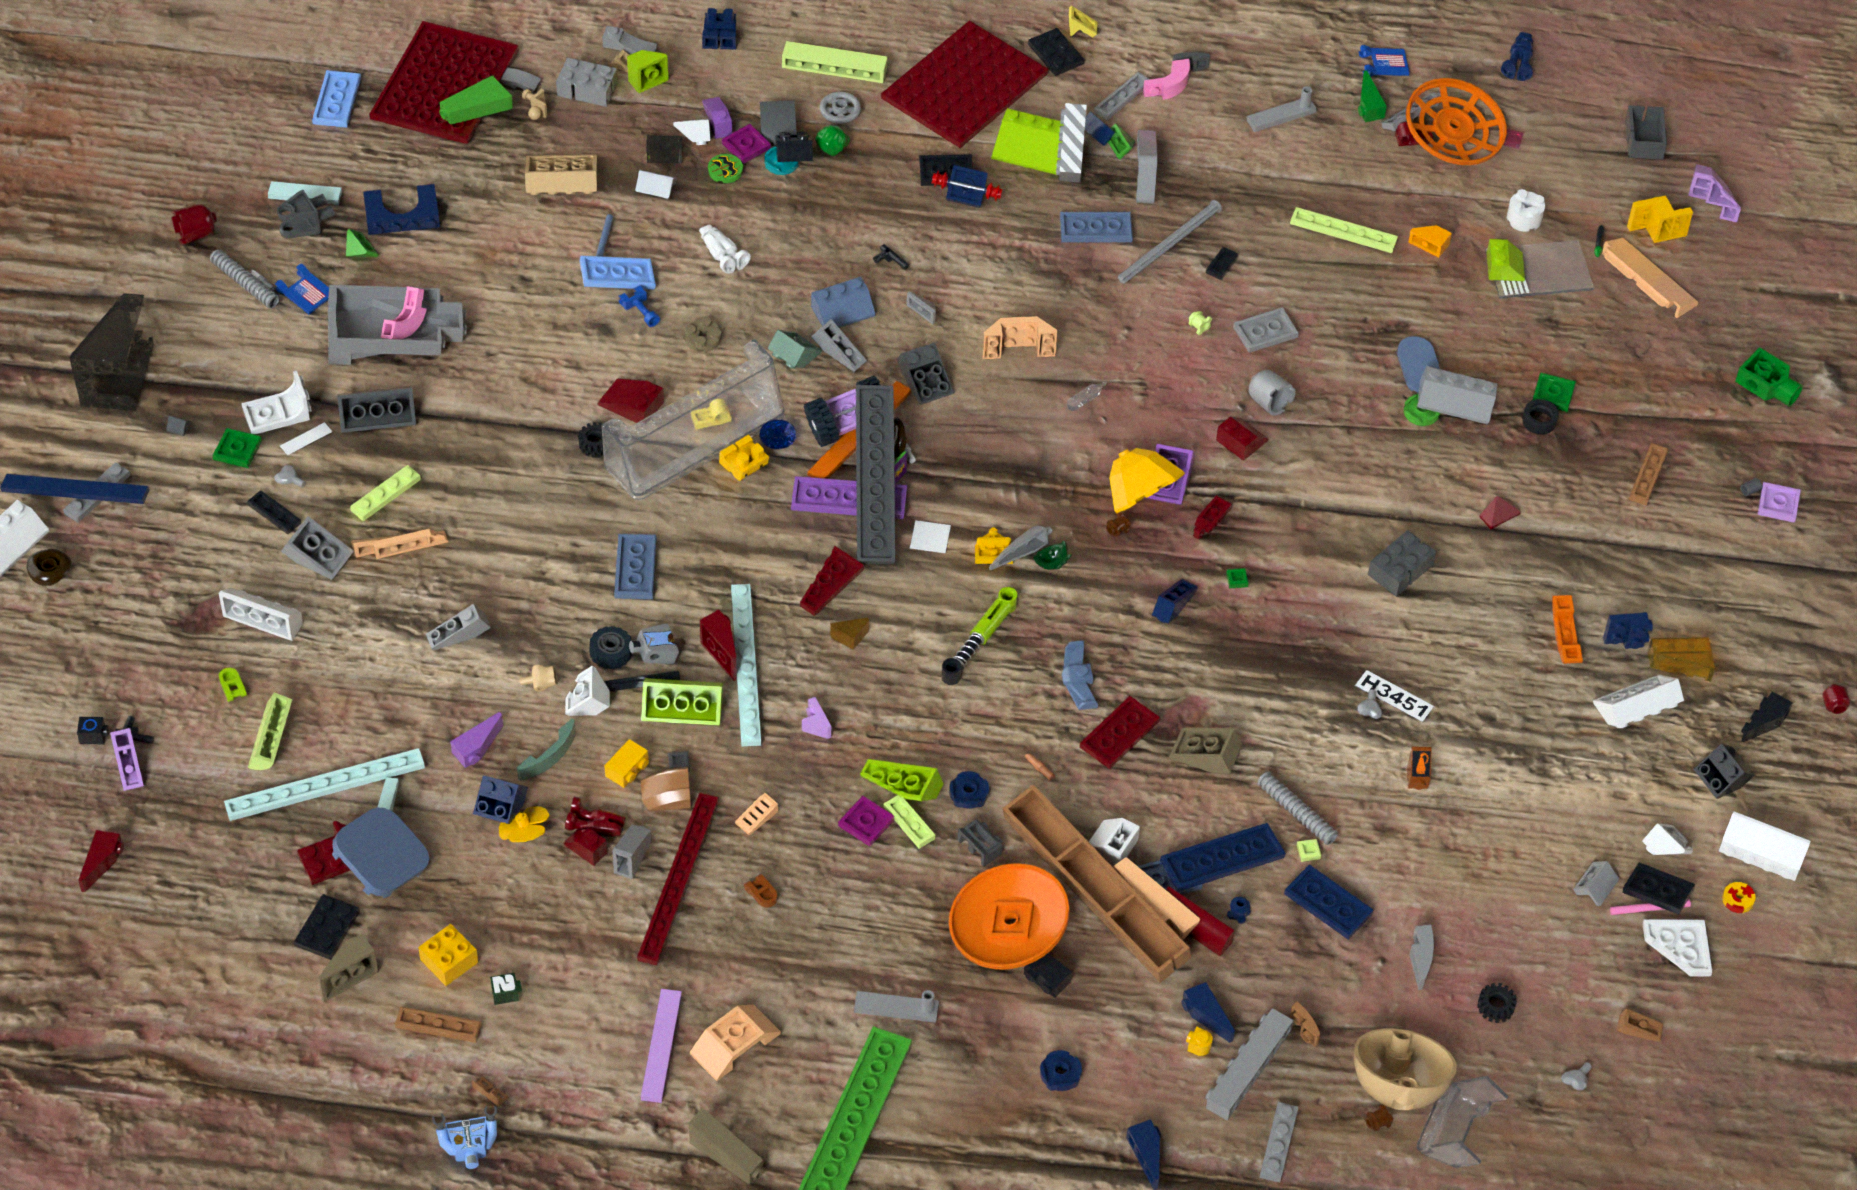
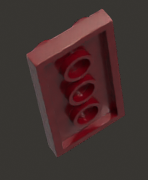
M1129 696L1080 742L1079 748L1108 769H1111L1160 722V717Z

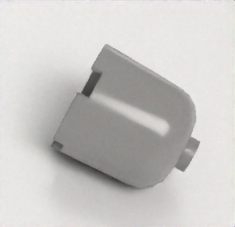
M1262 370L1252 377L1249 384V394L1266 412L1275 416L1285 411L1284 407L1288 402L1290 404L1293 402L1295 388L1277 373L1271 370Z

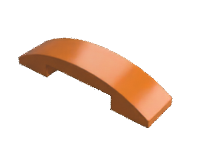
M1572 595L1552 596L1554 629L1563 664L1582 663L1581 647L1577 642L1573 618L1574 606Z

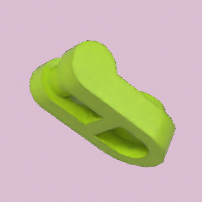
M230 667L221 670L219 681L227 702L233 701V698L239 696L241 698L247 696L237 670ZM237 686V689L230 690V688Z

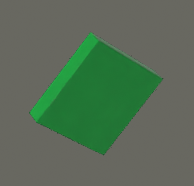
M1540 372L1532 401L1536 399L1547 400L1553 403L1558 410L1568 412L1576 381Z
M226 428L212 455L213 460L249 468L262 442V436Z

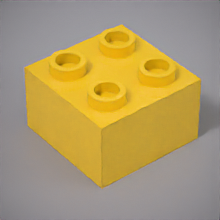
M452 924L446 926L418 947L420 960L445 986L478 963L477 949Z

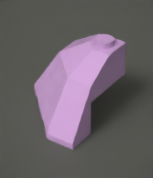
M1696 164L1688 196L1706 200L1705 203L1722 206L1720 219L1737 222L1741 207L1729 187L1711 167Z

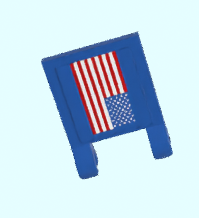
M1360 46L1359 56L1361 58L1372 56L1374 67L1371 65L1364 66V70L1368 71L1370 77L1374 75L1409 76L1404 49Z
M299 264L296 267L298 269L297 275L302 278L289 288L282 280H278L275 283L277 286L275 289L309 315L328 301L329 287L310 273L305 265Z

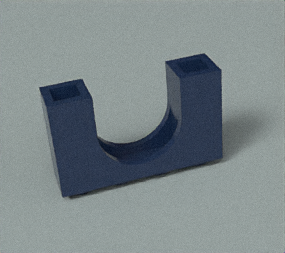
M435 184L417 186L418 204L412 211L404 214H395L385 209L381 190L364 191L368 235L440 227Z

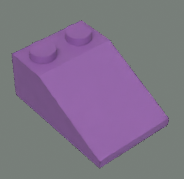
M1157 444L1155 452L1183 470L1185 475L1172 484L1159 489L1158 492L1147 497V499L1182 505L1195 458L1194 451Z

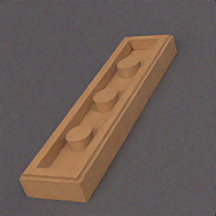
M1653 443L1650 444L1629 500L1647 506L1667 456L1668 448Z
M400 1007L395 1022V1028L473 1043L477 1042L482 1026L481 1021Z

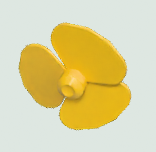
M541 806L529 807L522 813L519 811L510 824L500 823L499 836L501 839H509L511 842L534 840L543 835L546 830L541 825L533 824L545 822L550 815L547 809Z

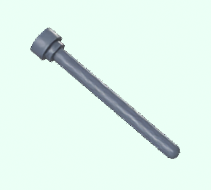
M611 214L606 216L596 256L603 257L613 221V215Z

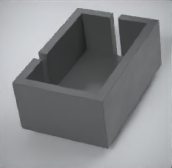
M1629 105L1625 118L1628 158L1663 160L1667 146L1663 107L1648 106L1645 119L1642 121L1644 106Z
M1407 530L1370 561L1368 576L1397 597L1408 587V584L1411 585L1434 565L1436 551L1425 542L1420 543L1421 539Z

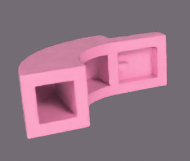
M1189 59L1172 61L1171 74L1166 77L1144 80V97L1161 95L1163 100L1181 93L1188 83Z
M407 287L402 312L395 319H384L381 338L401 340L409 337L419 328L427 310L426 308H421L424 289Z

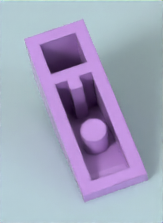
M130 728L111 732L123 790L127 791L143 787Z

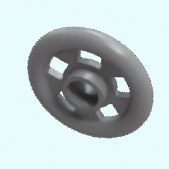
M847 92L828 94L822 99L819 107L822 116L826 120L837 124L851 122L861 112L859 100ZM852 103L854 107H849L848 104ZM827 104H832V108L827 107Z

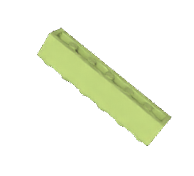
M786 41L782 54V68L883 83L887 71L888 57Z

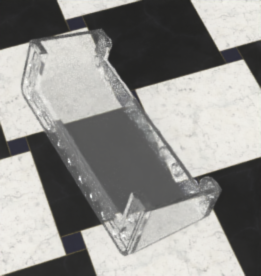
M755 339L747 343L743 348L744 355L749 359L748 361L629 428L619 419H611L602 424L604 468L633 499H645L719 456L720 451L731 444L735 445L736 441L749 434L750 437H753L767 429L766 426L771 427L784 418L785 410L773 358Z

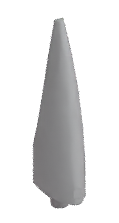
M1037 525L1024 532L997 556L989 569L993 570L1034 553L1049 544L1048 535L1053 532L1051 527L1045 528Z

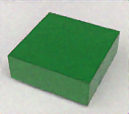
M1246 568L1227 569L1226 575L1229 589L1248 587Z

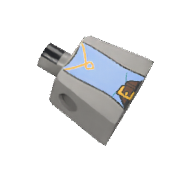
M668 623L640 630L637 640L630 641L629 643L630 652H640L645 663L674 664L679 653Z

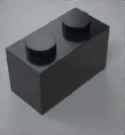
M1048 953L1039 960L1024 966L1025 977L1030 982H1035L1041 987L1043 992L1052 995L1054 998L1071 983L1072 971Z

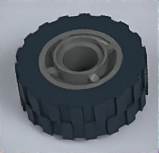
M606 626L598 629L590 638V658H592V661L597 666H601L604 669L621 668L623 665L625 666L632 656L629 649V643L632 641L631 636L627 634V631L615 626Z

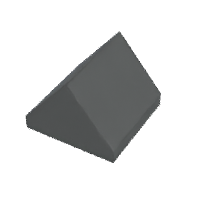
M169 416L166 431L184 436L192 422L176 416Z

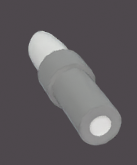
M254 270L251 271L253 276L274 292L275 287L264 276Z

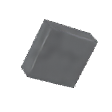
M688 751L668 753L669 769L688 766V771H690Z

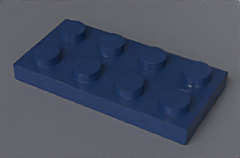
M1310 864L1284 891L1287 897L1348 940L1372 916L1374 911Z

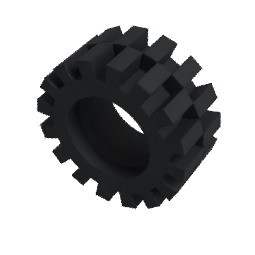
M593 422L591 426L588 423L587 428L583 426L582 430L579 431V448L582 453L586 452V456L589 457L591 454L593 458H595V455L601 457L602 453L605 456L607 451H611L613 446L612 433L607 425L603 426V423L596 425V422ZM594 437L603 439L599 442L589 441V439Z
M1491 983V987L1486 985L1479 995L1477 1004L1479 1013H1483L1482 1017L1484 1019L1488 1016V1021L1492 1022V1019H1495V1023H1499L1500 1019L1502 1023L1506 1022V1019L1509 1020L1516 1007V994L1513 995L1514 991L1512 989L1508 991L1509 986L1507 985L1504 988L1501 987L1502 983H1498V986L1495 983ZM1492 998L1500 999L1505 1003V1006L1494 1007L1490 1004L1489 1000Z

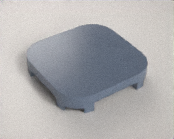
M377 807L369 810L343 827L333 839V857L335 860L341 858L365 885L363 891L367 895L372 893L377 896H383V898L391 896L395 890L416 876L419 877L429 862L428 851L422 842L393 811L386 808Z

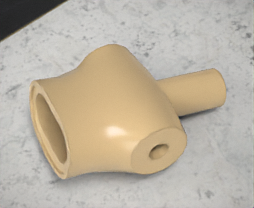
M534 665L532 667V676L520 678L521 686L533 683L534 690L541 692L557 685L555 666Z

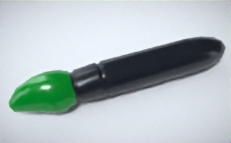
M1600 225L1597 229L1596 247L1594 249L1596 257H1599L1603 250V225Z

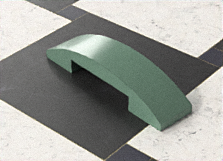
M571 718L558 730L559 739L540 757L535 759L530 755L517 767L518 779L520 781L545 772L565 755L575 736L574 719Z

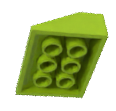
M1007 108L991 159L1056 175L1057 160H1061V158H1057L1058 144L1062 143V141H1059L1060 126L1064 125L1060 124L1061 121Z

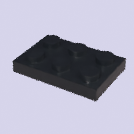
M1058 28L1028 40V45L1055 76L1084 65L1085 59Z
M972 154L919 155L921 186H934L935 184L931 183L933 173L937 174L938 170L941 175L947 172L948 179H951L954 165L973 169Z
M1639 862L1625 883L1622 893L1679 915L1693 893L1695 884Z
M322 894L294 940V946L331 960L360 913L359 907Z

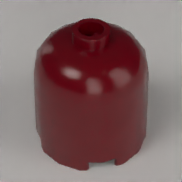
M197 204L171 211L175 215L171 217L174 231L180 234L182 239H179V242L182 245L208 237L214 232V223L217 222L215 213L211 212L206 205Z

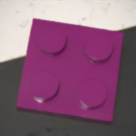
M751 124L722 139V144L734 156H737L742 164L771 148V144Z
M862 796L838 821V826L870 847L894 821V815Z

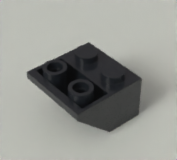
M780 132L779 135H775L777 162L813 161V147L810 134H807V132H797V135H790L789 132Z
M1723 743L1694 768V771L1716 799L1741 789L1755 776L1734 748Z

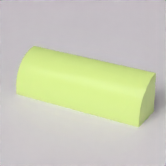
M275 692L272 694L265 707L248 768L265 770L274 764L292 699Z

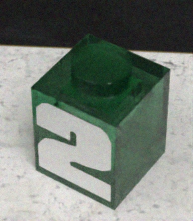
M515 973L490 977L494 1005L519 1001L518 993L522 992L520 980H516Z

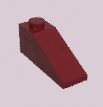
M95 831L78 879L82 892H86L117 862L119 854L123 853L124 842L121 841L119 833Z

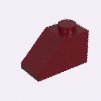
M591 829L576 830L563 843L564 846L593 866L607 854L606 839Z

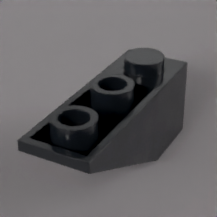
M1772 691L1768 698L1764 697L1761 701L1759 711L1755 709L1750 718L1752 721L1750 723L1746 722L1743 726L1741 741L1744 743L1780 727L1789 715L1793 702Z

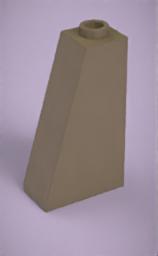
M701 1108L689 1122V1141L691 1145L749 1185L754 1179L758 1180L764 1171L763 1159L705 1109Z

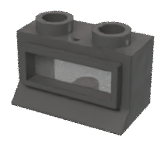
M975 819L964 828H958V842L961 843L967 840L970 853L973 854L977 851L981 855V865L983 867L1002 855L1003 842L998 835L993 836L985 822L980 823Z

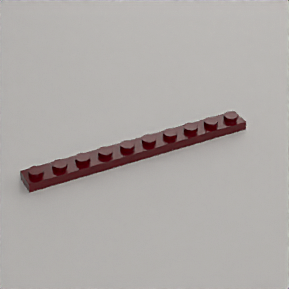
M699 792L639 950L637 961L658 965L718 805L719 797Z

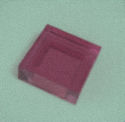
M1507 129L1503 145L1519 149L1523 133Z

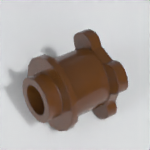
M1122 512L1117 513V518L1107 521L1106 529L1110 535L1118 537L1123 531L1125 533L1130 532L1129 526H1131V523L1124 517Z
M1383 1104L1379 1105L1380 1109L1374 1112L1369 1111L1367 1118H1365L1368 1128L1376 1132L1380 1130V1127H1391V1122L1393 1121L1392 1115Z

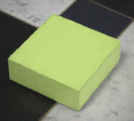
M1317 839L1297 841L1301 862L1321 859Z

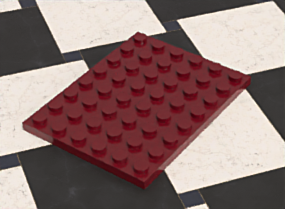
M969 20L881 93V99L955 146L962 148L1048 74L1049 69Z
M422 21L372 108L369 117L371 120L468 144L482 117L451 125L439 113L440 102L490 76H493L501 84L500 80L519 51V45Z

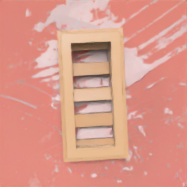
M764 793L735 821V824L748 835H751L778 813V804ZM748 820L749 822L752 823V825L750 826V825H749L748 823H746L745 821Z

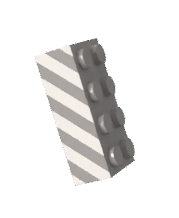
M1065 103V109H1061L1060 124L1064 126H1060L1059 141H1062V143L1058 144L1057 158H1061V160H1057L1056 175H1059V181L1080 183L1087 105Z

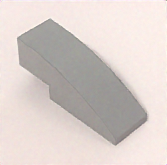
M1431 924L1415 926L1413 934L1414 944H1412L1409 954L1418 990H1422L1427 981L1433 958L1434 939Z

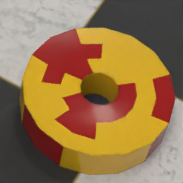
M1733 882L1725 887L1722 900L1725 907L1730 911L1745 913L1753 908L1756 896L1749 885L1742 882Z

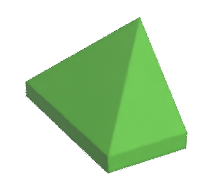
M1115 123L1111 127L1115 133L1108 143L1117 158L1121 160L1133 148L1135 141Z
M348 229L346 256L378 257L379 254L362 232Z

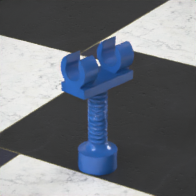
M640 285L633 288L636 291L634 296L628 298L625 293L618 296L620 298L618 301L625 310L636 306L645 316L644 321L649 327H654L659 323V315L654 311L650 312L642 303L647 300V292Z

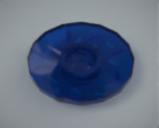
M775 419L768 421L761 427L759 438L769 448L784 449L794 443L796 430L789 422Z

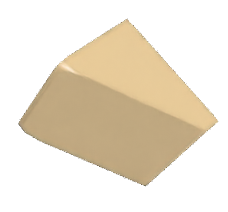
M622 49L610 66L628 72L627 56L629 54Z

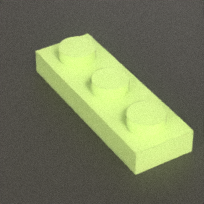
M897 795L884 803V809L894 815L895 822L918 849L935 840V834L904 798Z

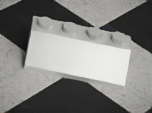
M16 500L0 515V577L49 532V528L33 509L19 500Z
M234 588L219 592L223 617L293 641L303 625L301 612L294 608L290 609L277 602L273 603L260 596H253L243 590H236Z
M1657 675L1593 700V703L1608 725L1623 728L1631 721H1641L1644 719V716L1649 714L1656 715L1661 713L1662 709L1674 708L1678 706L1677 703L1684 701L1679 679Z
M1733 812L1719 852L1795 881L1810 841L1740 813Z

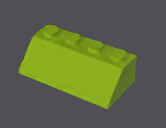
M645 678L643 681L641 721L720 725L723 683Z

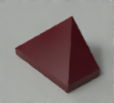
M1496 496L1479 517L1491 530L1520 515L1521 512L1509 499Z

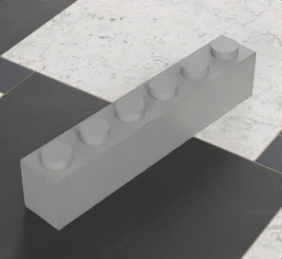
M1273 1008L1268 1014L1265 1013L1259 1022L1260 1026L1258 1029L1254 1028L1249 1035L1250 1040L1247 1044L1243 1043L1238 1051L1239 1055L1236 1059H1231L1227 1066V1072L1225 1074L1221 1073L1218 1077L1217 1086L1208 1091L1205 1097L1207 1099L1206 1109L1228 1121L1292 1031L1294 1020Z

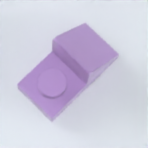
M816 697L808 699V708H806L808 717L802 719V731L826 739L831 738V725Z

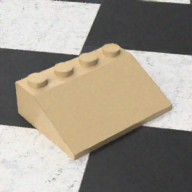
M597 154L527 156L525 166L526 193L538 195L547 192L554 195L558 194V192H565L566 194H575L576 192L592 194L597 192Z

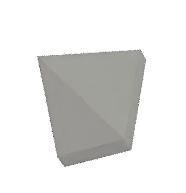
M909 291L907 293V306L931 324H934L936 319L935 303Z

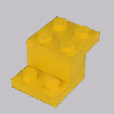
M1666 195L1639 200L1632 204L1627 228L1629 231L1646 228L1654 243L1685 237L1689 230L1693 211L1691 207L1674 210Z

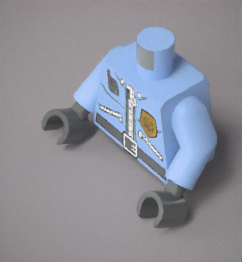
M488 1105L484 1109L488 1120H486V1116L445 1123L446 1127H444L445 1116L440 1113L442 1117L440 1123H436L434 1115L432 1116V1122L438 1128L436 1133L440 1146L449 1155L454 1156L456 1161H465L466 1168L474 1169L479 1166L478 1159L486 1157V1151L492 1147L497 1137V1120L494 1116L497 1114L498 1108L495 1105V1112L492 1115L487 1112Z

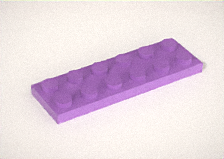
M795 476L791 510L856 515V481ZM894 484L895 519H904L907 485Z

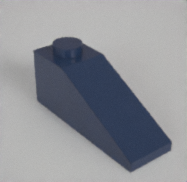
M1184 579L1179 580L1158 596L1152 616L1163 623L1169 624L1186 606L1198 590V586Z
M1204 982L1184 990L1183 1000L1181 1001L1184 1010L1188 1011L1193 1019L1229 1043L1233 1042L1235 1030L1208 984Z
M1150 1119L1129 1127L1126 1139L1153 1190H1156L1159 1183L1161 1133L1159 1128L1154 1126Z

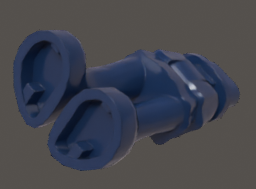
M1520 32L1511 46L1510 60L1504 61L1501 66V72L1507 78L1513 79L1515 77L1518 59L1521 60V64L1517 72V80L1525 81L1532 77L1533 67L1529 64L1534 51L1531 34Z

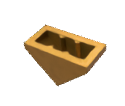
M868 617L830 623L831 638L853 650L869 632Z

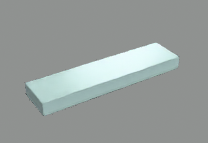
M271 181L268 199L288 200L300 190H304L309 199L323 194L327 204L339 205L342 189L340 187Z

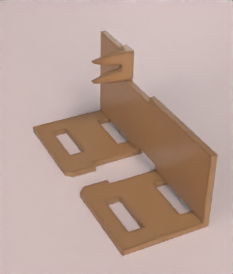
M483 1077L477 1082L471 1080L472 1087L482 1095H485L498 1107L509 1098L496 1088L488 1093L487 1091L493 1088V1084Z

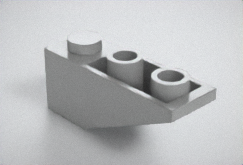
M472 604L428 632L426 636L431 649L437 650L476 638L491 627L485 613Z

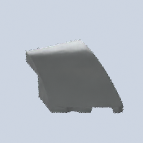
M795 101L760 102L761 135L770 144L776 146L775 135H779L780 132H789L790 135H796Z

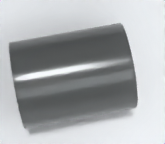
M1754 478L1742 484L1740 489L1745 496H1749L1761 490L1762 484L1758 478Z

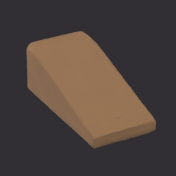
M1627 1008L1620 1014L1617 1026L1618 1032L1652 1041H1661L1663 1023Z

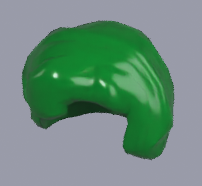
M829 125L819 130L815 141L825 153L836 156L850 143V138L840 127Z

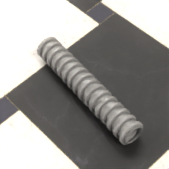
M217 249L211 254V263L255 296L267 308L271 309L278 304L280 298L275 292L260 282V280L221 249Z
M1265 772L1260 776L1257 785L1259 787L1262 786V789L1266 790L1267 794H1271L1270 796L1275 798V801L1279 802L1281 806H1284V809L1288 810L1290 814H1293V817L1297 818L1299 822L1302 821V824L1306 825L1307 829H1311L1310 831L1315 833L1316 837H1320L1319 839L1324 841L1325 845L1335 841L1338 831L1333 830L1334 828L1329 826V823L1325 822L1323 818H1320L1314 810L1311 811V808L1306 803H1302V800L1298 799L1297 795H1293L1294 793L1289 791L1283 783H1280L1274 775L1271 776L1270 772Z

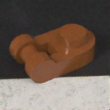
M762 874L756 876L754 881H748L744 884L746 892L751 894L762 907L770 908L776 904L777 892Z

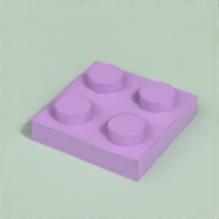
M1763 482L1757 515L1795 523L1801 490Z

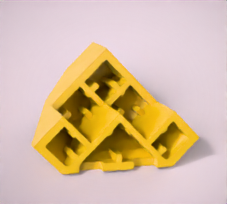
M1127 448L1118 453L1119 457L1113 461L1109 477L1114 511L1117 514L1134 506L1144 497L1147 498L1158 492L1159 489L1177 481L1185 475L1184 471L1155 451L1135 448L1131 451Z

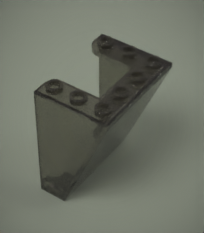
M123 293L70 355L69 359L80 406L136 411L154 345L153 337L144 340L142 339L143 332L136 330L141 308L144 307L145 303L144 295Z

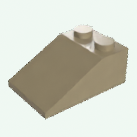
M1182 728L1170 758L1211 773H1230L1242 747V742L1235 728Z
M363 934L353 936L345 942L318 977L321 996L324 1002L378 973L375 950Z

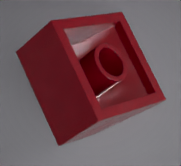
M1230 416L1218 426L1216 441L1244 461L1268 442V438L1242 418Z

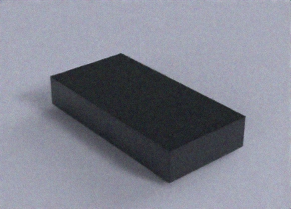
M1222 247L1207 267L1206 274L1222 280L1238 259L1239 253Z

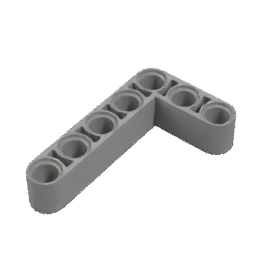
M1138 130L1136 203L1154 204L1157 172L1156 131Z

